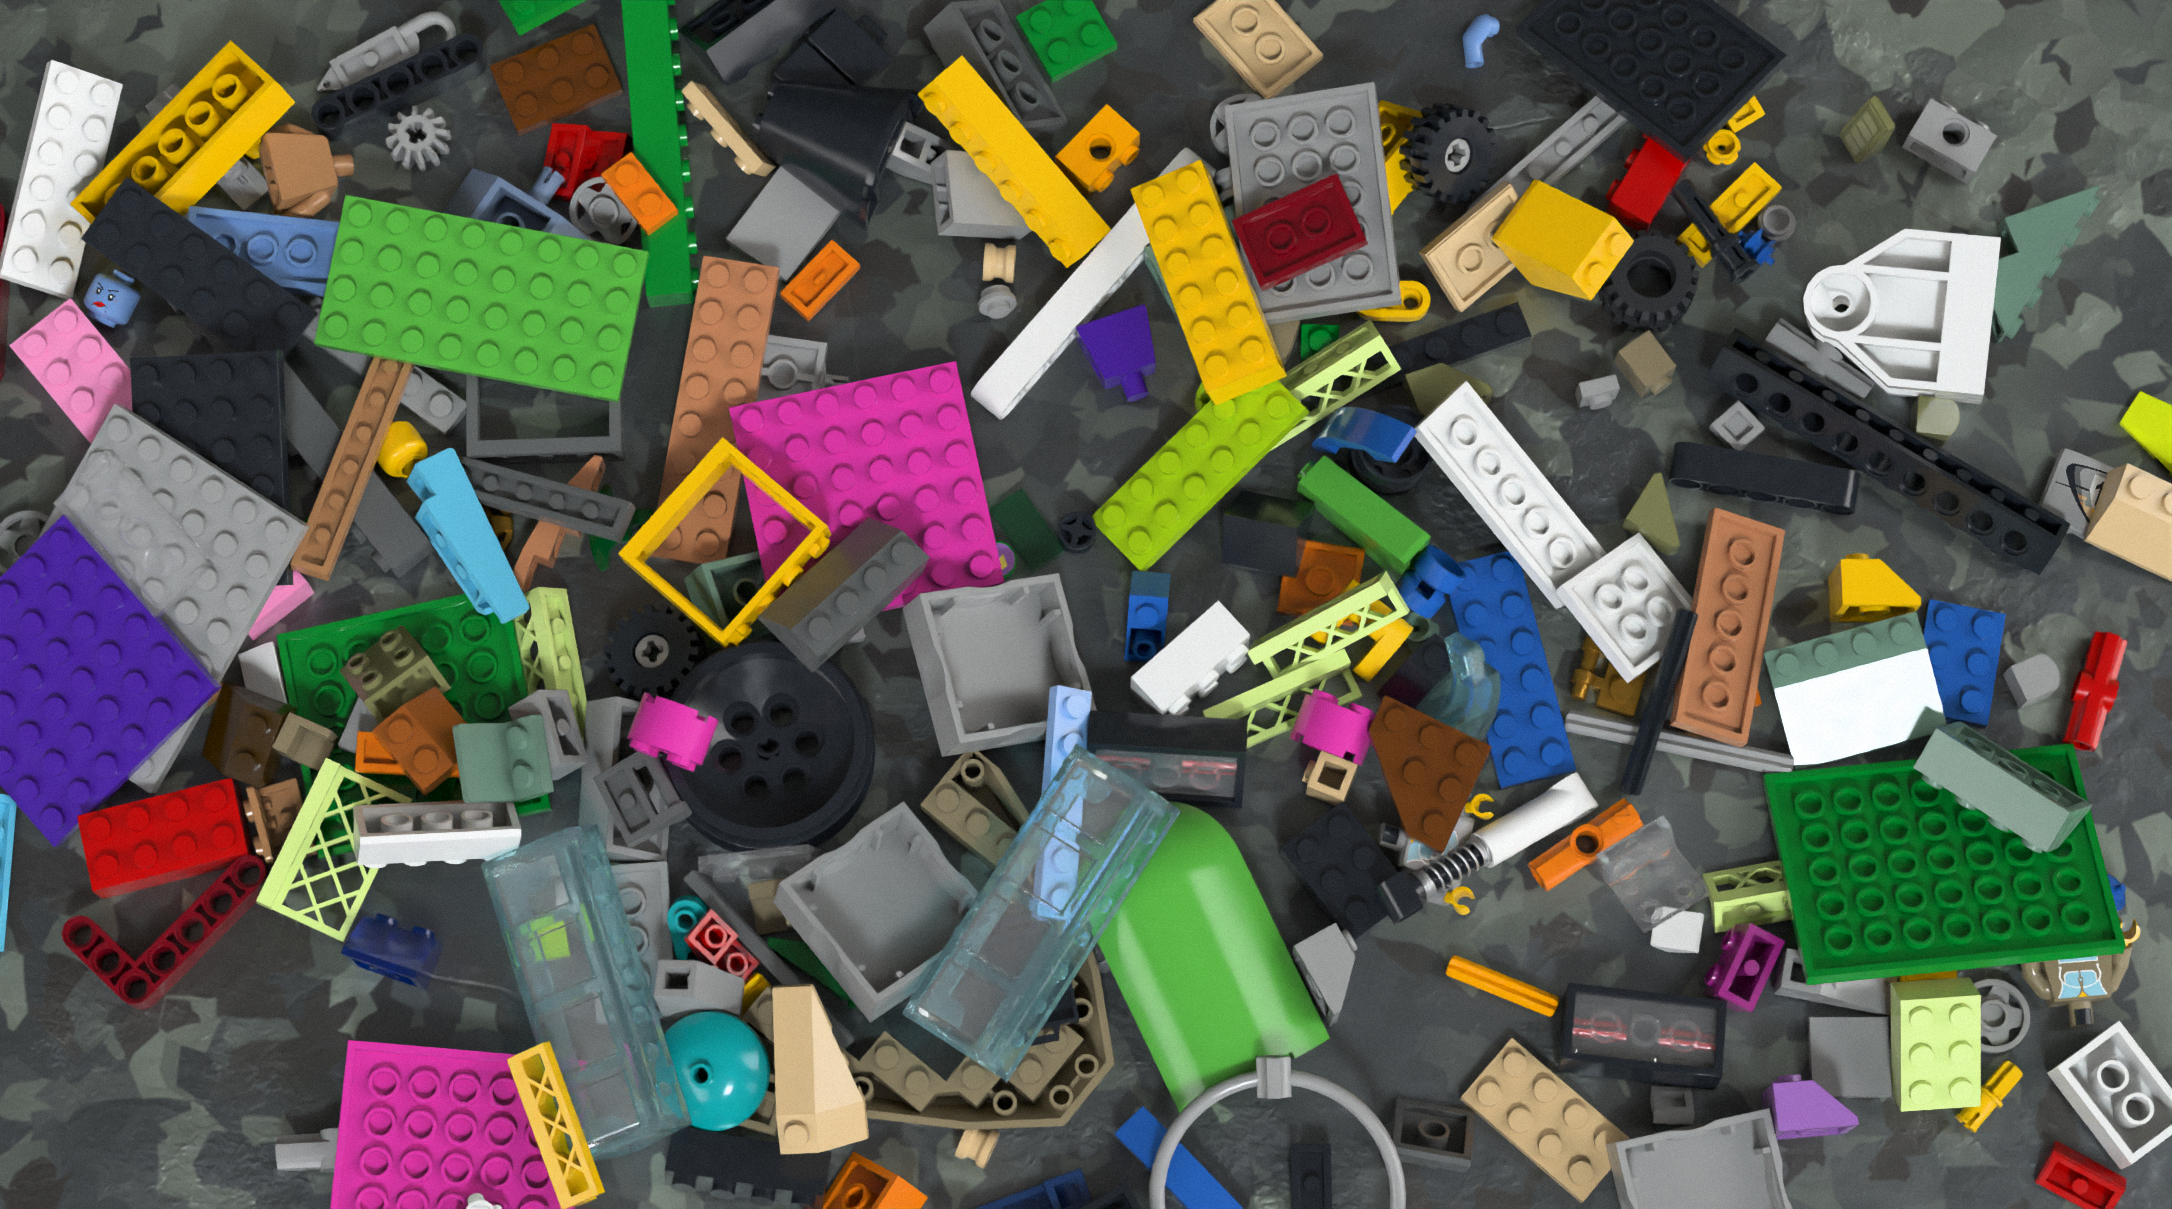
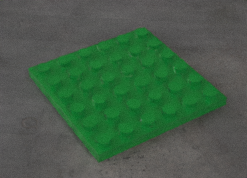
M460 594L277 634L289 704L297 707L295 715L333 731L339 737L329 759L355 772L356 754L339 748L338 743L359 696L340 673V669L347 664L351 657L358 653H363L377 643L384 633L395 630L403 625L429 656L451 687L443 696L467 724L506 723L512 721L508 708L528 696L514 621L511 620L502 624L495 612L483 615L476 611L466 594ZM301 764L306 794L308 795L319 772ZM357 773L411 798V803L463 800L460 778H447L424 797L407 775ZM344 777L337 791L342 807L365 799L360 784ZM366 788L369 797L379 794ZM549 794L523 802H513L518 818L552 811ZM388 797L371 802L372 805L399 804ZM335 798L333 799L328 812L338 809ZM353 809L345 811V815L353 833L354 817ZM340 813L325 818L320 826L325 842L348 835ZM318 834L315 836L316 846L321 844ZM350 840L327 847L331 859L354 854ZM323 849L318 850L320 861H326Z

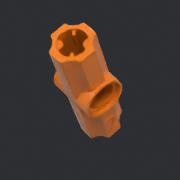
M1623 798L1588 823L1577 827L1572 834L1529 862L1527 866L1537 883L1548 892L1586 865L1594 863L1599 856L1642 828L1644 824L1632 804ZM1583 836L1590 838L1595 844V851L1590 854L1581 852L1576 846V839Z

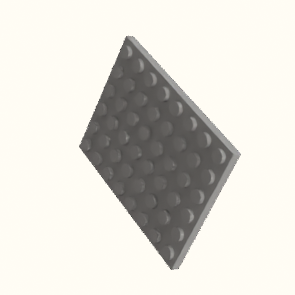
M114 403L37 540L63 514H70L213 678L220 683L310 526L122 404ZM209 700L129 778L130 781L148 793L157 792Z

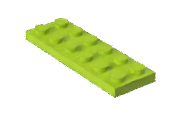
M1278 380L1218 405H1215L1210 400L1091 518L1094 520L1096 527L1140 571L1146 572L1279 443L1309 411Z

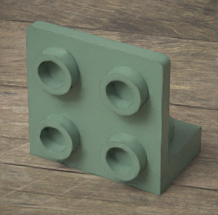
M528 715L506 723L457 724L452 727L462 796L465 803L523 802L554 792L542 715Z

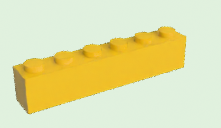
M962 55L917 94L923 100L927 110L941 121L949 131L952 139L965 149L974 160L977 168L989 177L999 189L1001 196L1014 206L1024 218L1026 225L1038 234L1049 247L1051 254L1061 261L1066 268L1082 258L1111 231V228Z

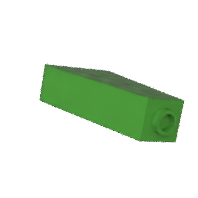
M1325 455L1317 463L1313 460L1309 461L1297 475V478L1300 480L1297 493L1308 503L1315 504V509L1360 549H1365V553L1395 580L1398 581L1406 570L1414 568V561L1426 546L1429 545L1431 538L1423 529Z

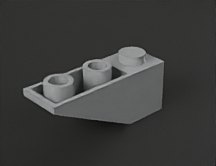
M1787 948L1779 958L1774 994L1891 1016V982H1897L1898 977L1806 985L1799 950Z

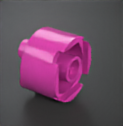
M1314 689L1312 695L1306 694L1289 739L1299 742L1302 735L1304 736L1302 743L1307 744L1308 747L1318 751H1325L1347 761L1353 755L1355 756L1353 763L1362 766L1371 744L1367 731L1376 713L1354 703H1350L1348 709L1338 705L1339 699L1318 689Z
M644 692L627 738L631 740L629 746L634 748L635 751L654 758L658 757L659 752L668 754L666 760L672 762L671 764L694 772L696 765L702 766L719 720L708 715L705 723L706 717L697 715L699 711L663 697L656 696L654 698L649 693Z

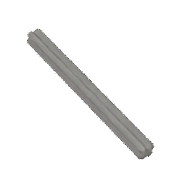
M1572 709L1567 711L1564 719V726L1567 732L1634 745L1640 727L1639 723ZM1664 728L1661 730L1655 749L1770 774L1791 772L1794 766V757L1790 754L1746 745L1740 748L1712 738Z

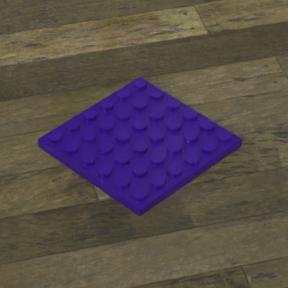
M63 514L0 577V785L53 847L61 846L79 828L78 815L96 811L221 688L220 684L70 514Z

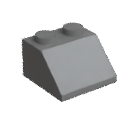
M1336 922L1294 945L1291 954L1297 971L1329 1026L1337 1022L1355 961L1354 951L1357 950V946L1348 930L1340 931Z

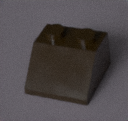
M225 681L220 691L201 755L223 775L260 788L276 779L282 755L274 750L272 746L289 712L296 714L297 707Z

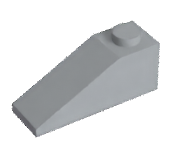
M906 122L886 168L905 177L933 185L930 163L946 150L965 151V149Z

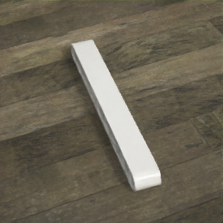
M1185 147L1158 177L1200 159L1209 171L1212 180L1217 170L1188 147ZM1135 203L973 388L970 396L998 419L1002 420L1012 411L1075 339L1076 327L1089 323L1143 261L1144 248L1151 244Z

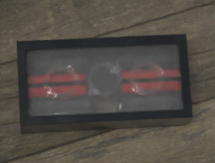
M1090 710L1085 799L1156 804L1179 802L1191 806L1242 809L1248 720Z
M1568 983L1563 995L1557 1072L1715 1090L1722 1079L1727 1001Z

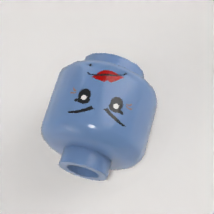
M116 269L113 270L111 275L106 273L96 274L83 299L84 306L89 309L87 316L112 328H115L116 324L128 323L141 298L139 290L132 286L135 279Z

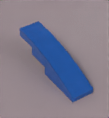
M1142 1106L1114 1134L1151 1173L1157 1150L1167 1129ZM1179 1142L1172 1156L1165 1188L1174 1196L1175 1200L1184 1209H1243L1227 1190Z

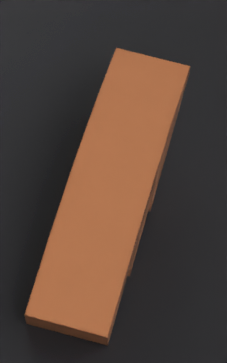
M594 455L567 485L597 493L606 469L603 458ZM539 520L524 545L513 569V573L523 593L529 591L538 564L553 569L565 534L581 538L582 532Z

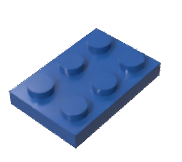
M1929 599L1926 603L1922 633L1945 720L1954 723L1961 721L1966 725L1985 729L1989 721L2006 614Z

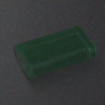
M1022 488L990 509L991 515L1032 574L1065 554V550Z

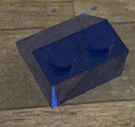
M377 913L375 919L364 915L344 944L341 954L355 967L427 991L443 949L441 943L434 939L436 933L419 926H413L412 931L397 927L399 921L384 914Z

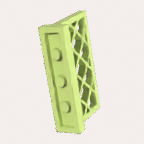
M326 758L256 900L257 904L344 942L379 868H370L368 874H366L364 866L357 865L355 861L334 869L327 847L350 840L354 851V832H351L345 815V811L353 809V806L372 805L371 802L385 797L398 803H411L412 799ZM344 777L360 784L365 799L342 807L337 791ZM366 788L379 794L369 797ZM335 798L338 809L328 812L332 804V801ZM340 813L348 835L325 842L320 829L323 820ZM316 834H318L321 844L311 847ZM323 849L330 870L308 878L303 866L306 855ZM359 866L364 879L361 888L344 895L336 873ZM300 869L304 880L293 883ZM332 875L340 897L317 904L310 883ZM306 885L312 907L297 912L282 905L289 890ZM356 896L349 910L346 899ZM342 901L347 917L340 931L324 924L319 909ZM315 911L318 921L304 914Z

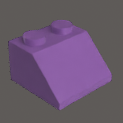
M1798 1074L1777 1077V1081L1771 1082V1085L1761 1093L1762 1108H1769L1777 1140L1842 1135L1859 1125L1858 1116L1815 1081H1801V1075Z

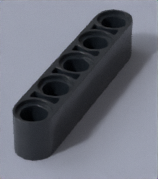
M465 33L321 98L315 102L311 111L312 120L319 134L325 136L328 141L342 140L398 114V111L403 112L412 106H416L480 76L486 70L488 63L482 42L473 34ZM467 51L477 52L476 57L470 61L460 60L461 55ZM432 67L443 68L438 76H426V72ZM405 82L409 84L403 92L394 93L391 91L397 83ZM362 99H374L373 104L368 108L360 109L357 107ZM330 114L340 115L334 124H323L326 116Z
M1677 442L1674 444L1669 474L1670 484L1685 489L1838 515H1851L1855 513L1860 474L1858 472L1845 468L1693 442Z

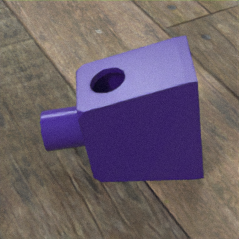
M1145 304L1076 327V340L1105 389L1122 385L1128 402L1140 400L1149 394L1143 377L1155 373L1156 360Z

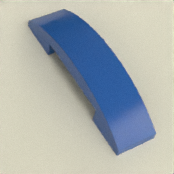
M1341 407L1332 413L1312 442L1311 447L1316 451L1336 454L1340 447L1365 450L1375 460L1396 463L1417 431L1406 423L1372 410L1358 407Z

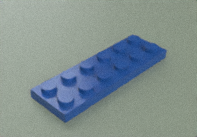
M1509 551L1459 562L1458 564L1466 573V578L1454 593L1447 595L1487 744L1492 746L1489 754L1499 791L1575 773V763L1522 567Z

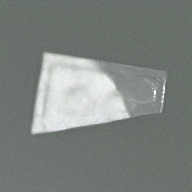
M805 844L775 849L698 857L699 873L712 877L715 883L737 881L736 877L749 876L752 879H766L773 877V875H792L828 852Z

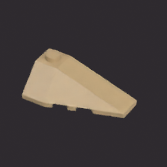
M814 985L774 986L772 988L775 1097L780 1155L820 1153L868 1139L869 1130L865 1097L860 1086L856 1085L848 1068L849 1062L844 1052H841L832 1033V1024Z

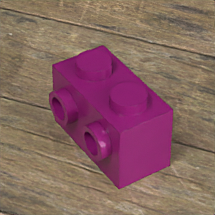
M1752 923L1735 924V927H1731L1723 937L1721 948L1724 950L1718 963H1714L1705 976L1704 983L1707 987L1703 995L1710 999L1727 1001V1007L1735 1012H1753L1785 941Z

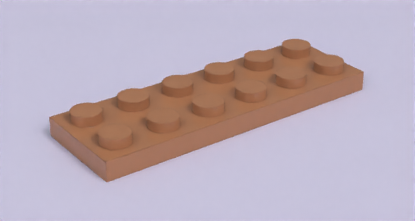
M1716 507L1709 512L1691 611L1698 614V619L1678 677L1670 720L1671 726L1740 748L1748 743L1785 530Z

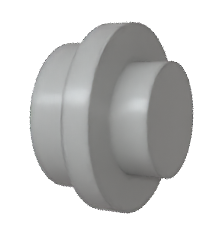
M1781 205L1766 207L1762 210L1757 220L1758 230L1763 228L1762 237L1768 241L1775 239L1776 243L1787 240L1793 234L1796 225L1793 213Z
M994 285L984 289L978 302L980 312L994 319L1006 317L1017 305L1015 295L1011 293L1009 287L1004 285Z

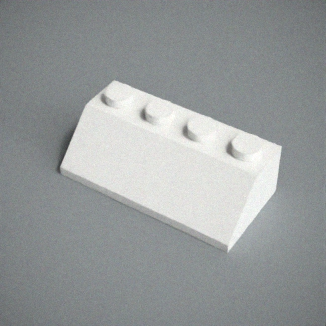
M463 800L353 806L354 852L357 865H365L369 868H382L389 863L421 866L426 864L427 861H444L449 864H460L467 861V859H484L489 862H499L505 860L506 857H517L521 839V826L513 802L465 803Z

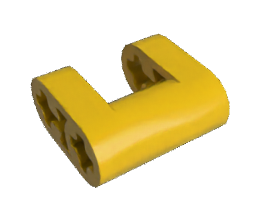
M1352 579L1339 595L1360 584L1355 579ZM1379 599L1371 603L1369 609L1384 615L1393 611ZM1352 613L1339 620L1336 628H1339L1346 619H1349L1359 628L1362 616ZM1367 618L1365 625L1371 623L1374 619ZM1399 618L1369 634L1368 636L1375 642L1357 662L1352 671L1368 683L1406 640L1414 627L1403 618ZM1318 631L1310 635V637L1323 646L1328 640L1329 633Z

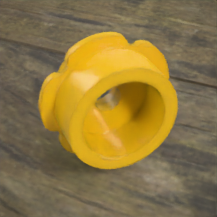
M1721 129L1703 146V149L1707 152L1706 157L1711 163L1715 165H1720L1721 163L1730 165L1737 160V152L1740 151L1741 145L1733 132ZM1723 145L1725 150L1720 151L1718 147Z

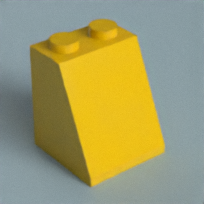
M1536 179L1533 180L1491 238L1531 285L1590 301L1634 242L1615 217Z

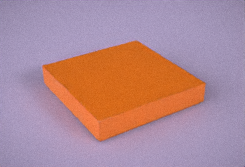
M1307 540L1297 579L1282 577L1276 614L1300 617L1337 597L1352 579H1355L1360 584L1365 549ZM1346 619L1342 625L1353 626V623Z

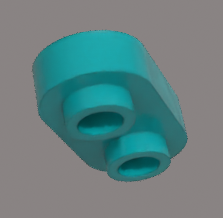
M685 895L679 897L673 902L668 911L667 921L677 960H693L689 954L692 950L684 938L708 910L706 904L696 896ZM680 915H690L693 919V923H684L681 920Z

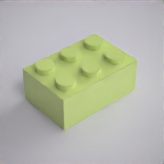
M1970 977L1891 982L1892 1095L1901 1112L1980 1106L1981 995Z

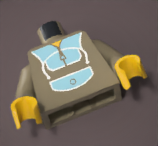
M2119 917V921H2120V925H2121V929H2122V924H2123V923H2122L2121 918ZM2133 919L2131 929L2125 932L2122 931L2126 944L2123 954L2021 964L2022 978L2039 998L2045 999L2048 1007L2068 1006L2071 1028L2093 1026L2092 1004L2106 1001L2112 993L2117 991L2129 965L2133 947L2132 942L2139 938L2140 928L2136 920Z

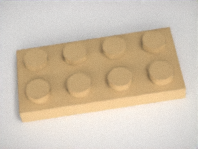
M1513 1038L1509 1040L1460 1098L1461 1101L1581 1204L1611 1170L1606 1144L1630 1139Z

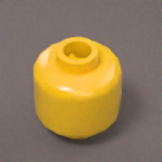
M408 421L392 422L377 461L390 476L408 478L415 464L427 458V443Z

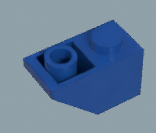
M1132 570L1124 660L1149 662L1164 649L1171 574Z

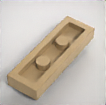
M691 81L681 91L689 100L686 104L687 108L698 119L703 120L705 118L713 127L710 131L713 138L723 147L729 146L737 156L734 158V161L746 174L750 175L753 173L766 177L776 167L758 149V145L705 85Z

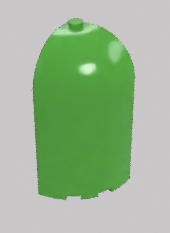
M1179 802L1157 803L1137 812L1130 806L1112 815L1114 823L1101 829L1088 840L1082 851L1078 869V888L1082 908L1179 1113L1193 1099L1211 1086L1230 1077L1257 1070L1256 1056L1290 1055L1292 1060L1330 1039L1236 843L1214 818L1196 807Z

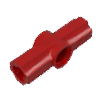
M2095 631L2092 635L2083 669H2080L2075 679L2070 696V702L2073 704L2062 739L2063 743H2073L2074 749L2080 751L2094 752L2097 749L2106 714L2110 713L2118 693L2119 681H2117V676L2128 642L2119 635Z

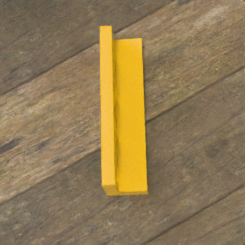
M550 1041L543 1042L508 1058L509 1068L561 1209L579 1206L597 1199L596 1196L604 1193L605 1190Z

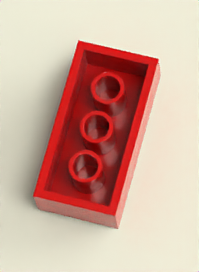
M232 778L77 816L92 891L101 899L226 869L241 856H255L240 786Z

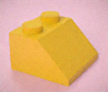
M1854 553L1846 555L1845 559H1841L1828 577L1831 623H1874L1915 612L1921 606V597L1881 559H1869L1868 554Z

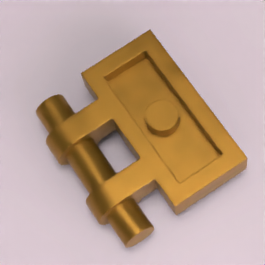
M1590 636L1584 637L1581 647L1584 654L1579 669L1574 670L1571 679L1574 686L1570 697L1578 701H1585L1589 689L1599 692L1595 707L1632 719L1648 669L1627 684L1609 661L1604 678L1598 677L1594 674L1598 658L1601 657L1607 660L1608 658Z

